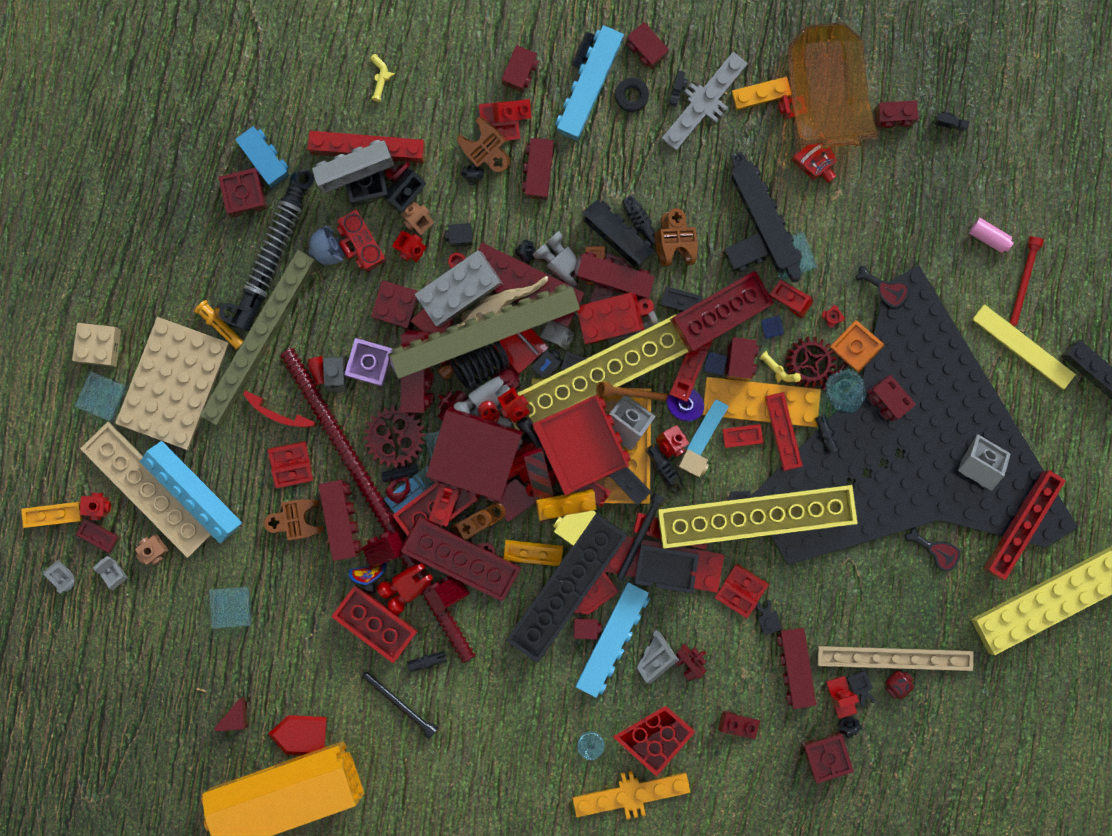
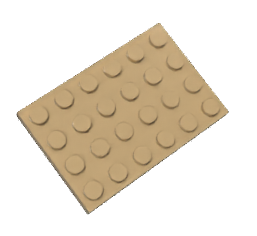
M157 317L115 424L189 450L201 420L200 414L208 402L230 343Z

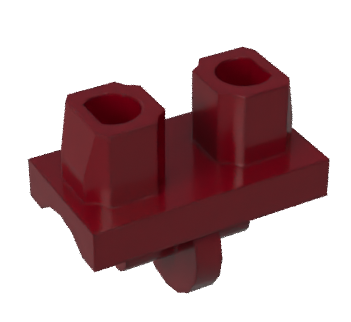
M457 390L454 395L448 392L445 397L439 394L438 398L442 401L437 406L441 409L437 417L443 421L446 410L449 407L454 408L453 405L455 403L468 400L466 394L460 390Z
M683 644L676 654V657L679 659L675 663L676 666L679 667L683 663L688 665L689 668L684 671V676L688 681L702 678L703 674L707 671L703 666L707 663L703 658L706 654L705 650L698 652L695 647L690 650L686 644Z

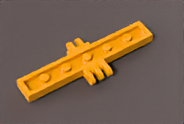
M628 771L630 777L628 780H626L625 772L621 773L622 781H619L620 787L572 797L576 817L622 807L625 809L627 820L631 819L629 811H633L634 818H638V809H640L642 817L646 816L643 803L691 793L687 774L685 772L638 782V777L634 778L632 771Z

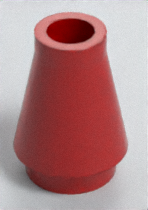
M323 356L307 359V366L316 385L323 384Z

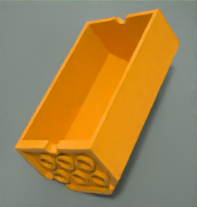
M338 742L209 788L202 794L201 798L204 807V826L206 831H210L211 836H273L355 807L365 793L350 752L344 751L347 749L345 742Z

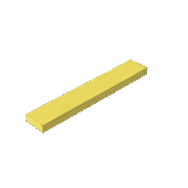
M985 304L982 305L972 318L973 322L1060 389L1064 390L1076 375Z

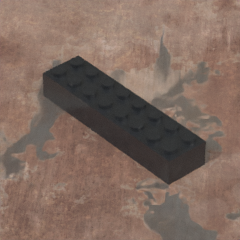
M596 512L579 539L569 550L506 641L538 663L628 537V534Z

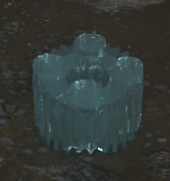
M850 369L844 370V372L840 370V373L836 372V375L829 376L830 379H827L828 383H826V394L832 407L834 406L835 409L838 408V411L842 410V412L852 413L860 408L859 405H863L862 402H865L864 398H866V388L861 376H858L857 371H850Z

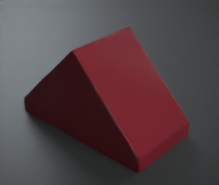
M244 697L234 704L214 730H240L248 727L246 699Z

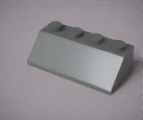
M375 140L369 144L370 146L355 148L348 155L340 154L335 156L334 160L330 162L322 161L317 163L316 167L312 168L321 192L324 194L394 166L385 141Z

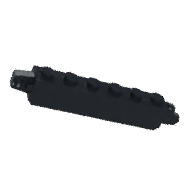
M742 152L732 155L731 161L734 170L731 180L757 232L760 233L766 245L769 257L776 271L782 274L786 272L791 282L798 283L802 277V271H800L799 267L802 259L801 252L798 248L795 249L792 243L794 242L793 236L790 231H786L784 227L786 225L782 215H778L776 202L773 198L770 199L768 186L759 177L761 173L758 166H754L752 161L748 162Z

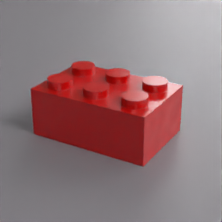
M633 292L580 305V310H577L584 342L588 345L645 330L637 295Z

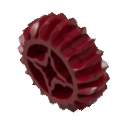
M807 336L804 343L800 338L798 339L799 345L795 342L792 343L794 350L790 348L787 350L791 356H785V360H789L790 363H786L784 366L791 367L786 372L787 374L793 372V374L799 373L801 375V380L797 382V385L804 381L805 388L809 386V382L811 387L815 388L816 381L819 386H822V379L826 382L830 380L826 374L834 375L830 368L835 369L836 365L831 364V362L837 359L836 357H830L834 350L828 352L827 348L830 347V344L828 343L823 346V339L817 343V337L814 336L812 342H810V338ZM807 347L816 348L822 354L813 355ZM801 349L803 361L796 366V356ZM808 357L810 358V360L818 358V360H816L812 364L813 367H811V365H802H804L809 360ZM825 359V368L820 375L818 363ZM807 369L814 377H806L799 371Z

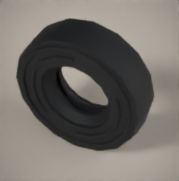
M626 78L616 88V102L625 111L637 112L644 108L648 102V87L638 78ZM629 88L638 90L640 95L638 100L634 102L628 101L625 98L626 90Z

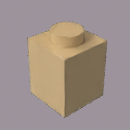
M685 449L686 452L682 454L677 467L696 477H700L701 474L704 475L709 466L706 464L708 459Z

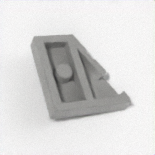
M658 630L654 631L653 641L650 647L647 646L644 657L637 666L638 671L648 684L655 681L679 660Z

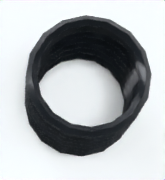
M499 341L493 343L499 351L502 360L497 355L492 344L449 359L455 374L467 389L472 390L476 387V384L481 385L482 380L487 381L488 377L494 376V373L499 374L500 369L505 370L509 368L508 356ZM454 360H455V361L458 363V365L461 367V369H462V371L464 372V374H465L467 380L465 379V377L462 375V373H461L460 370L458 369V367H457V365L455 364ZM486 366L491 370V374L488 373ZM480 370L485 374V378L481 375ZM474 373L479 378V381L475 379Z

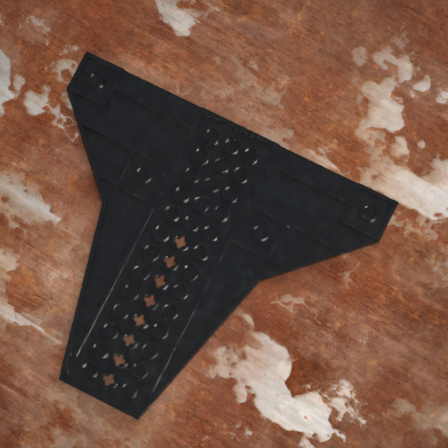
M919 265L889 282L902 281L906 283L910 288L908 300L902 307L894 309L881 299L873 335L884 343L885 346L864 367L859 389L828 419L831 430L835 432L834 437L840 450L828 455L824 441L820 439L819 435L821 433L818 429L798 448L803 467L783 471L781 465L751 495V498L841 487L846 486L847 478L855 480L853 494L858 524L770 535L787 565L938 520L1003 536L1042 471H1044ZM889 375L893 376L916 404L900 419L892 422L886 421L879 412L881 410L877 405L873 406L869 402L866 393L880 380ZM977 434L1011 454L1005 476L992 491L958 471L965 453ZM896 449L904 451L902 459L895 457ZM879 459L887 460L886 468L878 466L880 464ZM864 468L871 470L870 478L862 476ZM1059 495L1053 501L1030 539V544L1047 547L1078 528Z

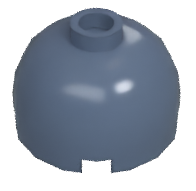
M324 226L315 231L309 241V255L323 265L336 264L342 261L341 257L344 256V252L339 245L340 239L338 237L334 238L332 235L334 230L329 226Z

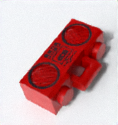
M357 209L337 220L339 226L336 228L340 235L347 237L340 241L339 245L348 260L358 256L356 262L360 269L365 268L366 272L387 261ZM351 241L354 247L356 248V250L353 252L347 244Z

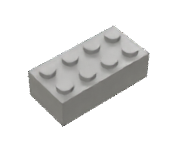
M478 250L415 293V296L435 326L441 327L503 283L484 254Z

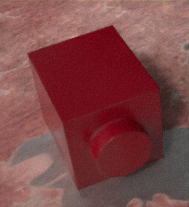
M574 618V639H597V635H601V623H598V619Z

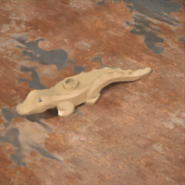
M543 277L536 284L529 287L509 289L495 295L483 297L480 299V304L477 307L462 313L461 320L463 322L457 324L458 327L465 325V321L476 318L478 320L483 318L485 313L502 311V307L509 305L514 300L537 291L548 281V277Z

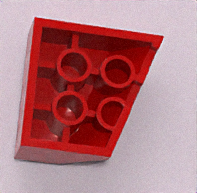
M664 706L616 734L613 738L657 777L696 731L671 709Z

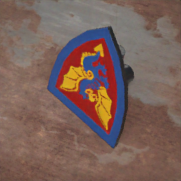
M387 562L370 568V565L349 569V578L353 583L365 586L368 593L373 594L376 592L374 582L380 579L386 572Z

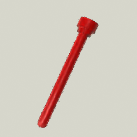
M1029 236L1027 245H1029L1028 249L1030 250L1010 320L1012 326L1018 324L1036 254L1043 247L1044 239Z

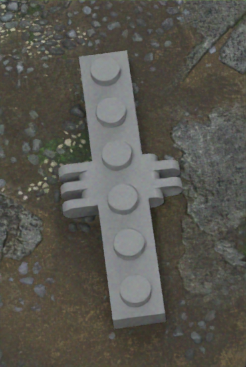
M732 52L704 87L701 85L696 87L690 83L688 87L693 93L688 89L684 90L690 105L661 140L677 151L705 116L714 123H717L719 119L713 114L715 113L717 116L722 117L723 113L718 108L725 112L728 109L719 99L748 63Z

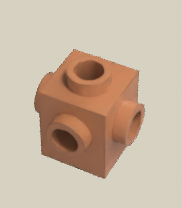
M416 202L409 205L401 214L405 219L403 222L410 231L414 229L420 235L435 223L429 216L430 211L424 205L419 206Z
M158 535L142 539L138 543L139 546L135 549L138 553L136 554L138 560L146 565L158 564L163 560L162 556L169 551Z

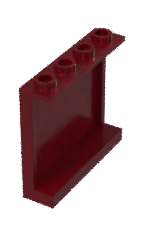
M449 407L443 419L426 477H429L435 483H447L453 489H465L471 495L477 496L480 494L486 496L487 500L493 502L501 501L523 431Z

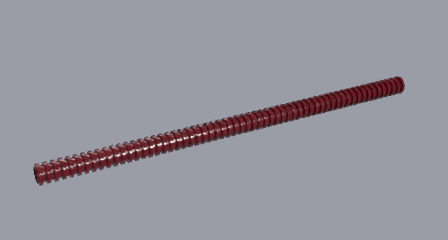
M295 348L284 351L280 358L287 365L286 369L290 370L289 374L293 375L292 379L296 380L295 384L299 385L298 389L302 390L301 394L305 395L304 399L308 400L307 404L311 405L310 409L314 410L313 414L317 415L316 419L320 420V425H323L322 429L326 431V436H329V441H332V446H335V451L339 452L337 455L342 457L340 460L344 461L343 465L347 466L346 470L350 471L351 477L353 476V482L356 481V487L360 488L359 492L363 493L362 497L366 498L365 502L369 503L368 507L372 508L371 512L375 513L374 517L378 518L377 522L381 523L380 527L384 528L383 532L390 531L391 534L398 532L404 544L406 540L404 537L405 533L401 532L402 528L398 527L399 524L392 517L393 513L389 512L390 508L386 507L387 503L383 502L384 498L380 497L381 493L377 492V487H374V481L371 482V476L368 477V471L365 472V466L361 465L362 461L358 460L359 456L355 455L356 451L352 450L353 446H350V441L346 440L347 436L343 434L344 431L340 429L341 426L337 424L338 421L331 414L332 410L328 409L329 405L325 404L326 400L322 399L323 395L319 394L320 390L316 389L317 385L313 384L314 380L310 379L311 375L307 374L308 370L304 369L305 365L301 364L302 360L298 359L299 355L295 353ZM406 554L399 556V559L403 560L402 564L406 565L405 569L420 563V561ZM426 569L422 570L421 573L417 574L419 580L427 576V574L425 573L427 572ZM431 581L420 595L425 597L423 600L427 601L426 605L430 606L429 610L433 611L432 615L436 616V621H439V627L442 626V632L445 631V637L449 638L448 642L452 643L451 647L455 648L454 652H457V657L461 658L460 662L465 663L474 658L476 653L472 652L473 648L469 647L470 643L466 642V637H463V631L460 632V626L457 627V621H454V616L450 615L451 611L445 609L438 614L434 612L424 595L430 591L428 587L433 585V581Z

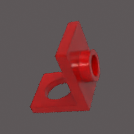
M782 95L780 103H778V109L780 114H783L784 119L806 114L802 96L788 99L787 95ZM797 102L800 105V110L792 112L789 106L790 103Z

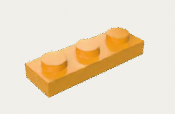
M787 77L732 90L731 92L736 110L779 100L782 95H787V97L792 95Z
M593 489L570 493L566 496L560 495L536 500L537 514L540 521L596 510L595 492Z
M80 502L21 509L23 528L83 521L82 515H80Z
M505 540L504 559L515 562L559 566L562 561L563 546Z

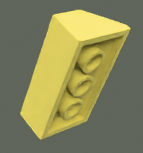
M587 511L565 515L564 518L559 517L553 525L556 528L554 532L574 546L596 512Z

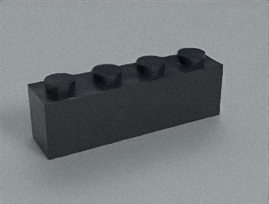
M1081 340L1074 341L1061 357L1112 400V366Z

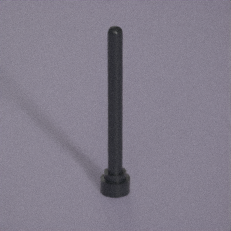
M526 415L517 421L516 425L520 431L527 433L537 449H542L546 463L553 470L539 437L533 430V421Z
M653 493L650 498L651 507L617 574V579L620 581L625 578L657 510L664 507L667 499Z
M369 672L363 673V678L422 728L421 731L424 732L423 735L426 738L430 739L439 728L437 725L430 722L427 723Z

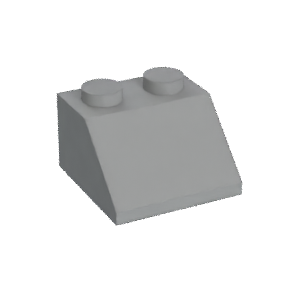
M623 396L610 412L615 424L612 426L614 433L619 432L623 441L621 445L630 451L656 417L628 396Z
M977 434L965 453L958 471L992 491L1005 476L1011 454Z

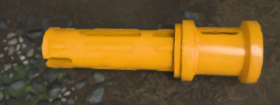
M207 300L201 302L194 312L199 314L206 321L207 325H212L235 350H238L243 340L225 322L217 319L214 310L208 305Z

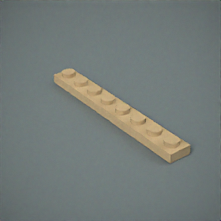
M817 646V666L973 671L974 651Z

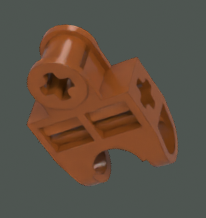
M479 116L475 121L480 126V139L475 142L470 139L467 140L460 134L457 137V141L467 157L477 167L486 162L493 171L501 172L510 165L509 156L501 148L507 140L496 127ZM499 158H502V159H503V161H502L503 166H502V165H499V166L496 165L497 159H499Z
M674 208L662 215V229L654 232L659 261L663 267L671 266L672 256H674V251L676 250L680 252L687 265H694L698 251L696 227L687 228L685 213L679 208Z
M299 499L282 502L283 512L273 513L265 518L264 526L266 530L271 533L286 532L287 541L308 538L324 532V526H312L306 521V513L313 509L314 506H319L320 500ZM274 518L276 521H279V524L276 525V529L274 526H271V522L274 521Z
M494 503L450 528L454 530L456 535L464 540H469L476 536L477 533L503 519L506 516V510L501 503ZM494 507L500 510V517L494 514Z

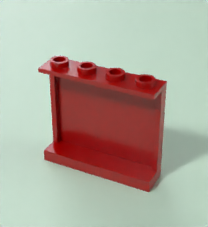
M597 394L533 423V427L565 496L583 486L630 466L628 462L631 461L627 450H622L620 444L623 441L619 432L614 433L612 428L615 425L610 414L606 415L603 408L607 406L603 398H598Z

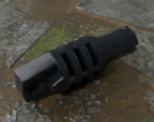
M633 195L628 196L622 201L628 217L639 232L642 231L651 244L655 243V230L651 226L652 220Z
M656 444L646 448L645 451L653 461L654 469L663 483L673 494L682 490L684 487L682 480L669 459L663 457Z

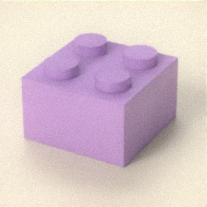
M355 338L344 375L384 387L391 364L387 354L392 352V348Z

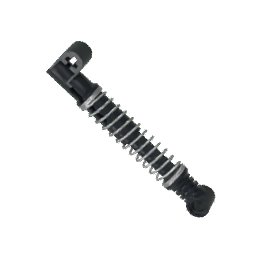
M295 170L291 174V186H288L289 191H286L288 195L281 198L279 201L280 206H277L282 209L281 214L274 213L279 216L278 221L272 219L277 224L275 228L269 226L274 231L272 235L266 233L271 238L269 242L263 240L268 245L260 247L262 249L261 254H257L259 258L258 261H254L256 266L252 268V275L249 274L251 278L249 282L246 281L248 285L243 287L244 294L239 306L226 302L217 304L214 313L220 321L249 332L261 301L266 298V289L270 288L268 284L273 282L271 277L276 274L274 270L279 267L277 263L281 261L280 256L284 254L280 247H287L283 240H290L286 233H293L289 227L296 226L292 220L299 219L295 214L301 213L303 209V202L301 200H304L305 191L307 192L308 188L313 184L314 177L309 170ZM300 174H303L305 176V182L303 184L299 182ZM227 309V311L235 313V310L237 309L234 318L233 316L225 315V313H223V310Z

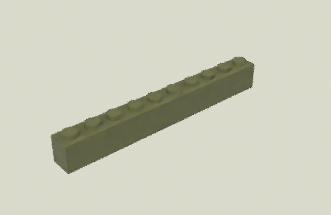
M297 250L202 410L201 417L221 427L317 265L315 259Z
M566 284L555 287V291L550 293L544 291L537 294V297L534 299L525 298L520 300L518 305H506L501 308L502 311L494 313V311L485 313L481 319H469L465 321L463 326L458 327V325L447 328V332L441 334L439 332L428 335L426 340L421 341V339L410 342V346L404 348L402 346L395 347L391 350V353L387 354L394 374L398 379L580 310L573 287L566 286Z

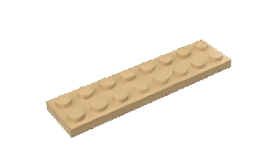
M107 422L80 448L187 558L211 536L184 506L140 463L143 455L110 422Z

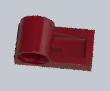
M722 711L718 730L723 733L756 739L760 720Z

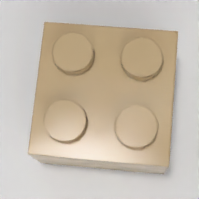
M77 323L72 361L116 367L121 329L111 326Z

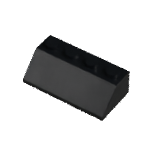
M597 199L582 212V220L638 270L653 254L652 244L646 239L643 241L639 238V233L633 227L628 228L624 224L625 220L619 214L614 215L607 203L604 201L600 202Z

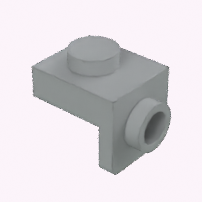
M548 321L540 337L566 350L573 340L574 332L565 326Z
M109 556L100 560L93 567L94 571L101 575L111 590H114L127 579L118 562Z
M59 559L43 571V575L57 588L59 594L63 591H69L74 585V575Z

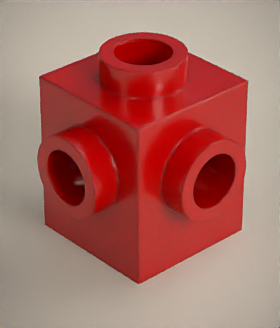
M404 231L400 232L392 245L394 249L400 252L399 257L407 262L412 260L416 263L422 257L427 246L421 242L423 239L414 233L410 235Z
M514 387L497 398L502 406L500 411L506 419L510 417L513 423H516L530 413L527 408L529 402L523 394L519 396Z
M678 425L664 431L655 439L660 446L661 452L667 458L672 456L679 457L686 452L684 449L689 445L687 437L682 433Z
M91 493V496H81L80 515L90 516L89 520H101L102 516L108 517V513L111 511L109 497H103V493Z

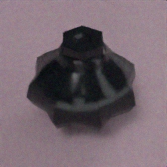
M471 164L462 168L461 175L467 179L469 185H475L478 180L483 178L484 169Z
M525 239L515 249V254L519 256L521 261L530 263L534 258L533 254L536 249L533 242Z
M852 716L842 718L837 723L839 732L845 734L847 738H853L862 729L860 721Z

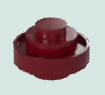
M513 368L500 369V373H494V376L491 378L499 376L503 380V385H507L510 389L514 387L515 390L519 388V375Z

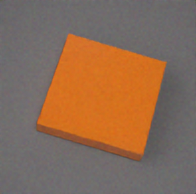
M855 320L830 346V349L834 350L837 356L859 373L885 345Z

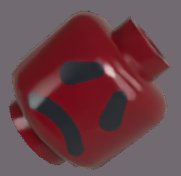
M896 671L885 681L887 686L885 690L895 700L897 698L902 700L913 691L914 685L912 681L914 679L907 672Z

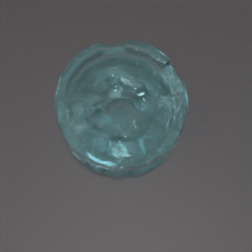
M595 731L584 732L580 735L577 742L578 752L585 759L594 760L604 752L603 738Z

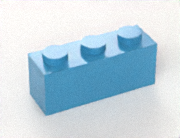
M253 126L235 140L272 189L290 176L286 171L289 167L283 159L279 161L275 156L278 152L273 145L270 144L268 146L264 141L267 137L262 130L259 129L257 131Z

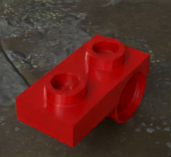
M530 99L492 103L494 123L532 118Z

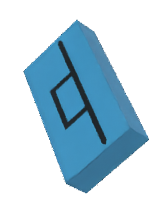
M416 476L409 480L411 485L410 492L399 504H395L388 497L384 499L394 513L426 490ZM406 483L393 493L403 492L406 488Z

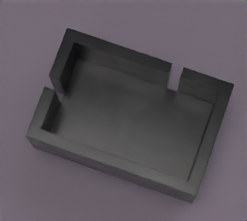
M640 545L634 584L652 587V582H654L657 588L693 593L696 576L690 574L691 571H697L699 555Z

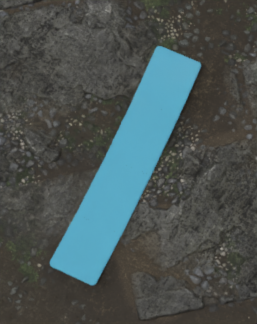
M717 399L714 401L690 442L688 450L701 456L710 437L729 408L728 405Z

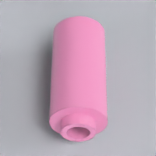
M980 217L969 231L970 235L1000 253L1008 252L1013 245L1011 241L1012 236Z

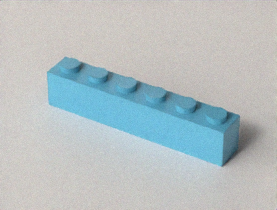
M604 25L601 31L597 30L593 39L596 41L594 47H589L586 54L588 60L586 64L581 65L578 72L581 76L578 82L574 81L571 87L572 96L570 99L567 98L563 105V109H565L563 116L559 115L555 123L558 126V133L578 141L622 44L623 33Z
M163 441L146 451L140 463L184 506L213 538L221 544L236 532L242 522Z
M629 582L626 583L575 685L576 688L596 698L598 694H603L606 688L604 682L607 676H612L615 670L613 664L616 659L619 660L624 652L622 646L624 642H629L633 634L630 630L633 624H638L641 618L639 612L642 607L646 608L650 600L648 592Z

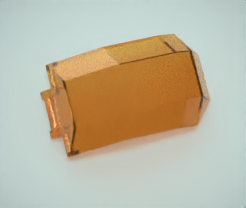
M844 22L805 26L788 46L792 104L800 145L820 144L821 149L845 145H854L856 147L861 146V140L877 139V130L875 129L868 97L864 40Z

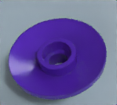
M692 389L687 402L668 395L667 407L670 413L677 419L694 421L702 415L704 401L701 395Z

